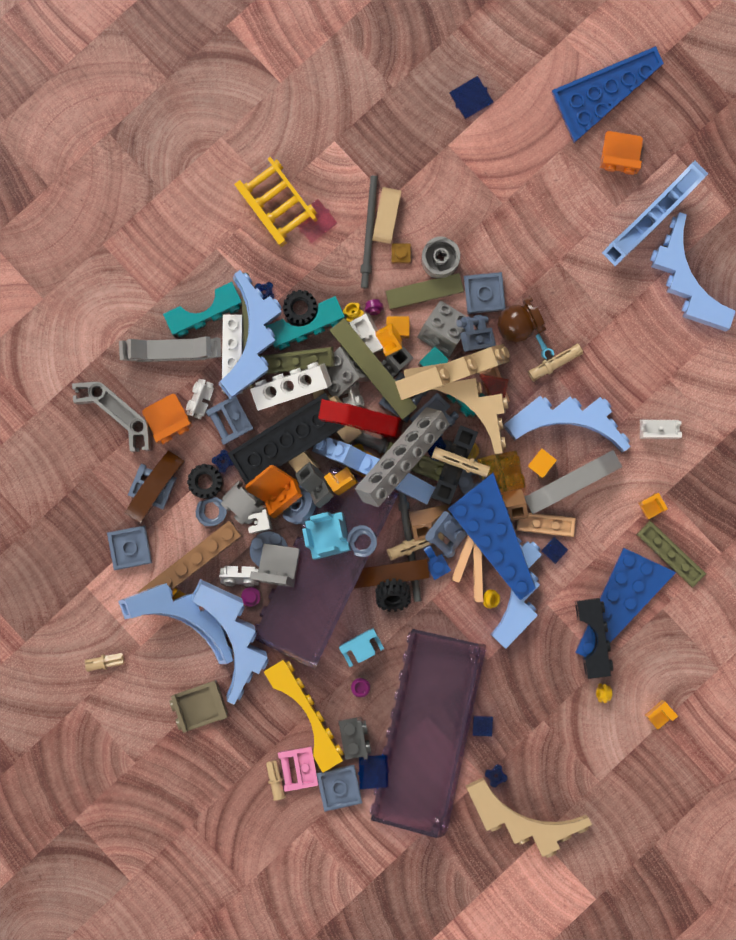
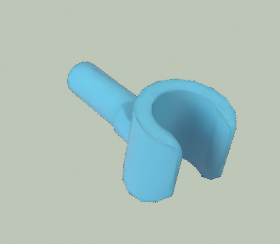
M537 334L536 338L542 349L541 356L547 359L545 356L547 350L550 351L551 356H554V351L551 348H547L540 334Z

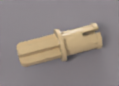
M122 653L108 656L103 654L98 658L86 659V671L90 672L102 668L107 670V667L124 664V656Z
M276 760L266 763L270 779L268 784H271L273 800L284 799L286 796L278 762Z

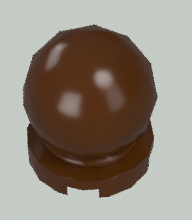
M531 296L523 299L522 306H508L501 312L498 318L499 333L509 342L525 341L532 335L534 330L538 333L546 330L543 326L545 323L538 307L533 308V305L530 303L533 301Z

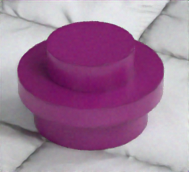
M378 299L370 300L365 304V312L370 315H378L384 308Z
M253 587L246 588L241 594L243 603L250 607L257 605L261 598L260 592Z
M357 678L352 682L351 691L356 697H365L370 691V684L364 678Z

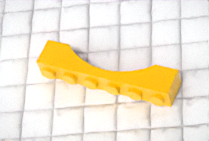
M283 659L266 669L264 673L274 689L292 697L307 714L314 734L313 757L321 771L325 772L343 761L342 756L344 752L339 744H334L332 739L335 737L330 728L326 729L322 722L325 720L320 711L316 712L312 705L315 703L310 694L306 695L303 691L305 686L300 677L296 679L293 674L295 668L290 660L286 662Z

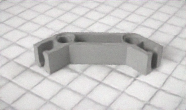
M205 336L195 339L172 340L127 339L126 341H119L120 360L135 362L213 359L221 357V338L210 339V337Z
M100 382L72 384V389L75 390V393H79V389H88L89 394L85 398H77V395H74L73 403L77 405L96 403L128 430L131 452H140L139 448H136L137 436H144L145 446L142 447V450L152 451L150 427L147 421L107 386ZM102 388V395L95 397V389ZM138 422H142L144 426L141 432H136L134 429Z
M614 450L525 496L526 503L532 514L618 470L622 465Z

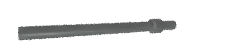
M370 176L363 264L360 268V273H362L361 288L368 289L369 274L372 273L370 263L378 176Z
M398 491V509L401 511L405 540L410 541L413 540L408 511L410 505L407 502L406 495ZM414 551L411 555L407 556L408 561L416 560ZM413 580L411 583L414 602L422 601L419 580Z

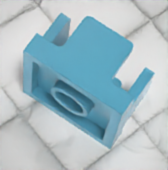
M325 512L310 516V520L305 521L306 528H303L302 531L305 546L311 550L312 559L316 560L351 551L350 544L347 542L348 532L343 512L335 514Z
M374 628L339 646L349 667L354 665L347 653L349 650L353 652L358 663L375 655L370 639H375L381 651L384 649Z

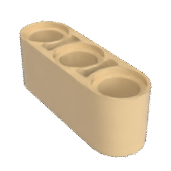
M382 188L372 241L392 243L401 190Z

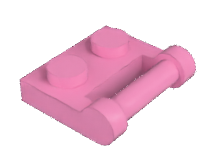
M312 746L278 752L285 785H283L284 791L319 785ZM288 757H294L297 783L292 782Z

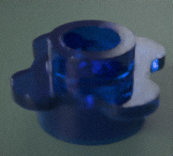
M271 282L266 284L257 283L254 288H258L263 294V300L269 296L274 299V294L272 293L273 284Z
M222 450L220 454L212 458V463L216 464L221 473L226 472L229 466L234 465L226 450Z
M496 764L493 769L485 771V776L489 778L492 787H497L498 784L507 781L508 777L503 773L502 766Z

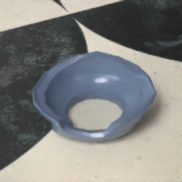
M213 497L200 501L196 507V518L204 526H217L221 523L227 514V510L221 505L223 500ZM213 502L219 508V515L215 519L206 517L204 512L206 504Z
M359 525L353 527L349 532L347 542L350 544L355 556L366 557L375 551L377 536L369 527ZM362 534L368 535L371 539L370 546L367 549L358 550L355 546L357 538Z

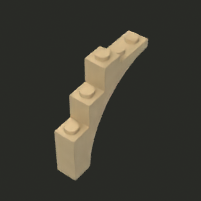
M504 344L492 346L395 381L401 400L508 363L510 362V354L508 349L504 347Z
M442 364L405 369L404 375L406 378ZM477 378L454 381L432 389L449 394L465 403L485 425L492 441L494 453H504L503 449L506 448L505 437H501L500 431L504 429L503 420L498 418V414L506 413L505 409H508L507 397L503 398V394L480 397L482 385L481 382H477Z
M483 777L466 785L487 831L490 829L491 831H496L502 827L501 824L505 823L514 844H523L529 841V837L532 836L542 857L546 856L548 858L557 853L556 850L560 849L557 841L564 842L571 838V834L576 832L583 833L589 829L588 826L592 825L587 815L559 822L527 818L503 804L490 790Z

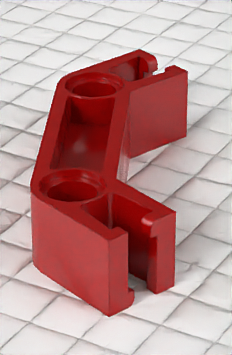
M324 399L321 401L318 419L321 421L379 434L381 437L388 436L398 440L401 436L403 426L401 418L346 403Z

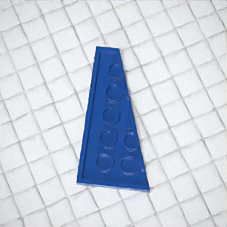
M656 46L552 90L551 93L573 143L579 140L664 64Z
M493 472L451 505L448 510L521 600L536 589Z
M622 548L600 596V601H603L605 605V613H602L603 621H606L608 626V632H605L606 640H609L611 643L676 572ZM587 625L575 653L584 657L589 655L595 646V634L589 625Z

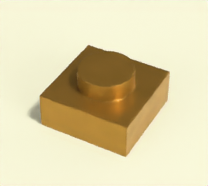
M392 243L391 264H410L411 244Z

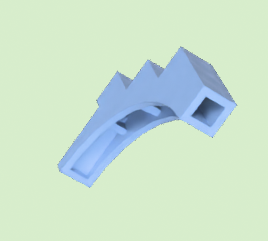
M696 161L692 162L628 228L612 241L602 254L614 266L618 265L679 206L708 173Z
M679 212L676 217L671 219L669 227L672 230L670 235H666L663 243L666 247L659 246L657 250H653L650 261H653L651 267L673 274L669 275L667 279V292L688 299V301H684L681 310L684 311V318L726 332L731 327L736 311L720 304L709 296L691 273L683 245L684 225L687 214Z
M241 270L234 274L233 280L241 291L246 304L248 337L241 358L234 368L219 382V386L230 400L268 372L267 366L269 365L264 357H259L258 355L274 344L275 335L269 327L266 329L265 326L280 316L282 312L280 310L281 305L276 299L273 300L270 296L265 300L262 299L264 296L261 291L252 286L250 277L246 273L243 274Z
M539 396L503 425L514 441L537 428L563 424L584 427L599 433L612 442L621 452L631 447L628 444L630 442L628 437L624 433L620 434L616 429L618 426L612 418L608 419L606 417L612 412L610 409L612 406L605 398L602 399L601 397L582 411L580 409L582 407L580 402L576 398L572 399L571 396L553 410L550 408L552 405L548 399Z
M330 437L316 444L312 449L313 452L364 475H367L380 460L350 444ZM410 473L395 488V490L424 504H428L435 489L434 486Z
M526 541L521 546L526 563L530 568L542 555L539 552L541 549L533 541L531 543ZM531 572L533 581L537 589L540 585L537 582L539 579ZM511 589L507 609L500 623L490 634L505 649L538 616L535 613L537 609L529 601L527 604L524 602L536 589L521 600Z
M200 579L192 594V602L203 607L213 615L230 639L234 652V671L226 697L227 702L235 704L236 700H240L244 693L243 687L245 683L250 682L253 675L252 671L259 674L261 669L264 670L269 659H267L266 651L249 644L255 640L257 634L255 626L237 617H240L244 611L243 599Z
M165 583L118 601L124 619L155 614L182 621L205 639L213 650L219 664H228L233 661V652L227 644L225 630L221 627L218 620L206 609L200 610V606L192 602V594L173 600L172 590Z

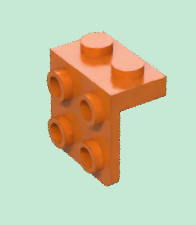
M607 131L604 137L600 168L610 172L620 171L628 175L637 174L641 169L642 161H640L643 138L637 135Z
M170 394L142 410V414L158 444L162 443L164 445L172 441L173 436L177 434L183 435L193 426L175 394Z
M274 465L268 466L245 486L247 492L265 502L268 514L272 518H276L302 497L297 480Z

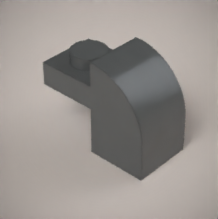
M402 345V349L386 356L381 364L394 378L414 358Z
M310 462L295 474L300 486L310 493L314 504L318 508L328 503L334 496L332 489L324 478L325 475Z

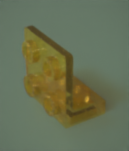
M517 451L504 452L477 459L478 463L490 466L487 477L494 472L501 493L525 488V478L521 471L520 458L517 455Z

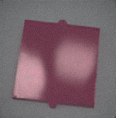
M319 199L311 204L317 212L315 215L317 221L314 222L309 217L298 225L300 233H303L311 244L337 224L336 220L329 213V209H326ZM305 209L301 211L299 214H297L294 218H292V220H294L296 217L302 214L305 211Z

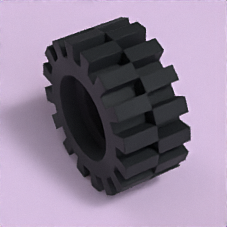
M298 290L296 292L292 291L290 295H287V298L284 299L283 310L290 323L304 326L315 319L318 306L316 299L311 293L309 294L306 290ZM297 301H304L308 305V310L305 314L298 315L293 311V305Z
M209 464L195 466L191 470V473L188 474L187 484L193 495L201 499H209L221 491L223 478L215 467ZM203 474H208L212 478V485L208 489H202L198 485V479Z
M392 578V581L386 579V582H380V585L378 584L375 589L376 604H378L379 608L382 607L384 611L386 609L387 612H391V610L397 612V609L404 610V607L407 608L408 604L411 603L410 586L406 581L402 582L401 579L396 581V578Z

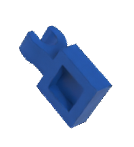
M430 545L423 548L429 558V572L434 580L451 571L442 554L436 556Z

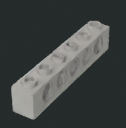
M426 407L356 486L355 490L363 502L379 507L449 427L450 424L442 411Z

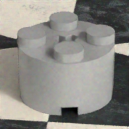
M435 237L429 240L422 251L421 257L422 267L425 272L432 278H445L457 270L460 261V250L457 244L446 237ZM439 254L441 255V257H444L443 261L437 259Z
M238 481L222 497L221 505L226 510H231L236 514L234 518L240 524H251L256 518L248 519V517L262 512L266 505H260L263 501L247 492L242 487L244 483Z

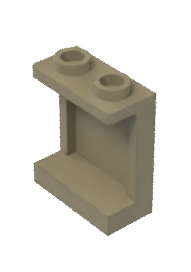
M217 680L171 696L172 700L169 701L172 711H176L178 717L176 719L177 727L179 730L182 729L183 733L229 717Z

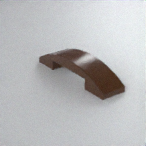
M168 450L144 481L126 509L125 514L141 524L168 482L180 469L184 460Z
M428 559L351 569L354 588L377 586L382 581L386 582V579L392 581V578H396V581L401 579L402 582L430 578Z

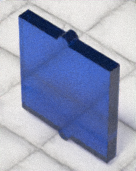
M478 76L449 92L456 104L455 107L460 110L465 119L493 103L492 98L487 92V87H484Z
M387 755L368 756L366 760H364V757H359L358 775L360 789L389 788Z

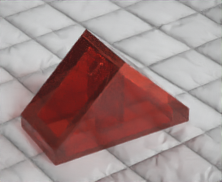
M486 374L479 375L491 395L503 394V398L506 397L509 379Z

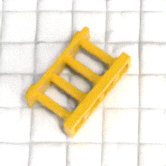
M269 157L268 161L271 163L269 168L249 183L243 184L239 180L234 185L282 248L287 244L284 238L294 228L309 217L314 222L317 221L315 217L317 212L311 204L309 206L306 205L282 173L283 166L277 159L273 161ZM277 171L283 181L262 197L254 199L251 195L253 189ZM288 187L294 196L272 213L265 214L262 210L264 204ZM300 202L305 211L282 229L281 227L277 229L273 224L276 222L275 219Z

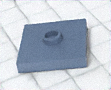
M502 272L464 276L467 314L499 312L506 309Z
M146 525L107 533L114 570L152 563Z
M354 764L330 769L325 772H316L324 812L362 804Z

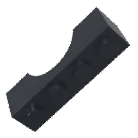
M460 425L449 452L468 458L478 432ZM445 463L431 499L450 505L463 469Z
M600 598L575 601L577 620L588 624L595 634V646L592 652L583 658L585 678L593 679L611 676L613 662L608 657L611 647L609 640H606L605 632H608L607 622L603 621L602 613H605L604 602H601Z

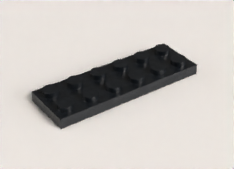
M326 393L227 453L245 484H248L268 466L274 465L279 468L346 427L345 425L318 419L322 399L330 401Z

